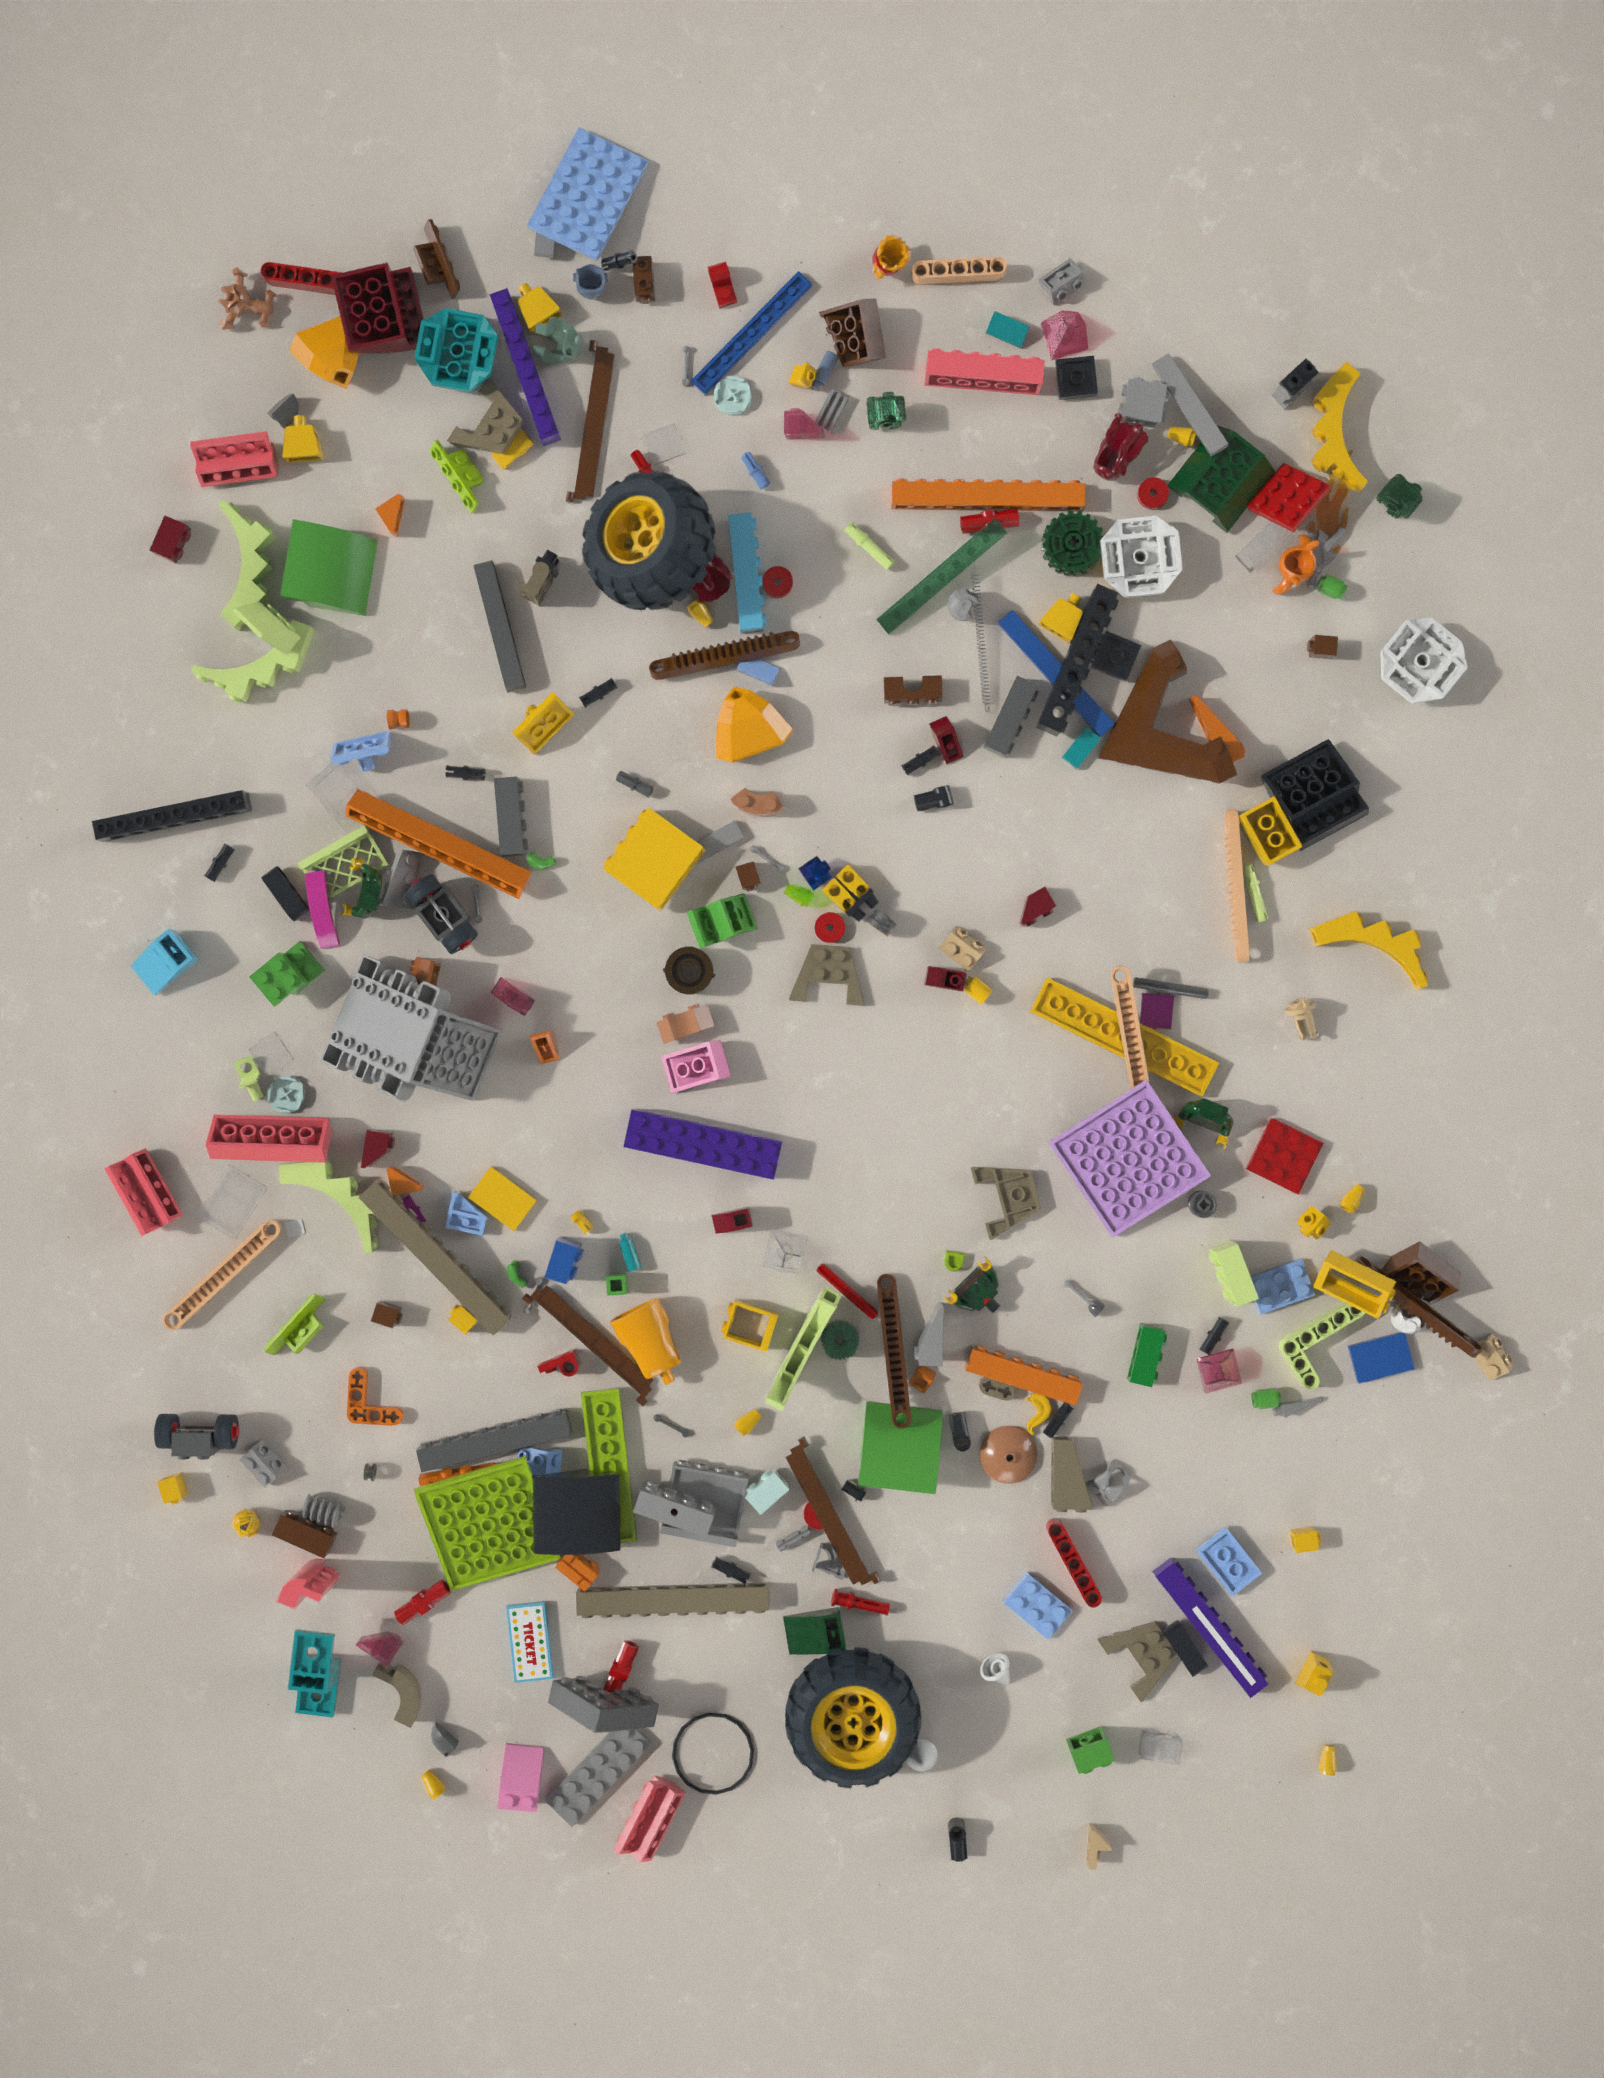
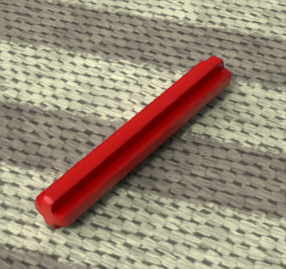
M825 1264L819 1265L816 1271L872 1320L878 1315V1311Z

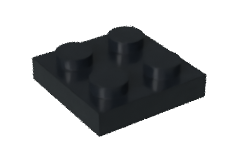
M1094 355L1055 360L1059 400L1098 395Z
M1105 631L1103 641L1097 650L1096 658L1090 667L1126 682L1142 645Z

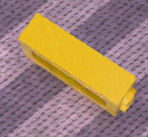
M1330 1250L1324 1260L1313 1286L1377 1319L1382 1312L1386 1313L1390 1305L1387 1300L1392 1301L1396 1290L1393 1289L1396 1281L1333 1250ZM1331 1268L1382 1292L1381 1296H1376L1332 1274Z

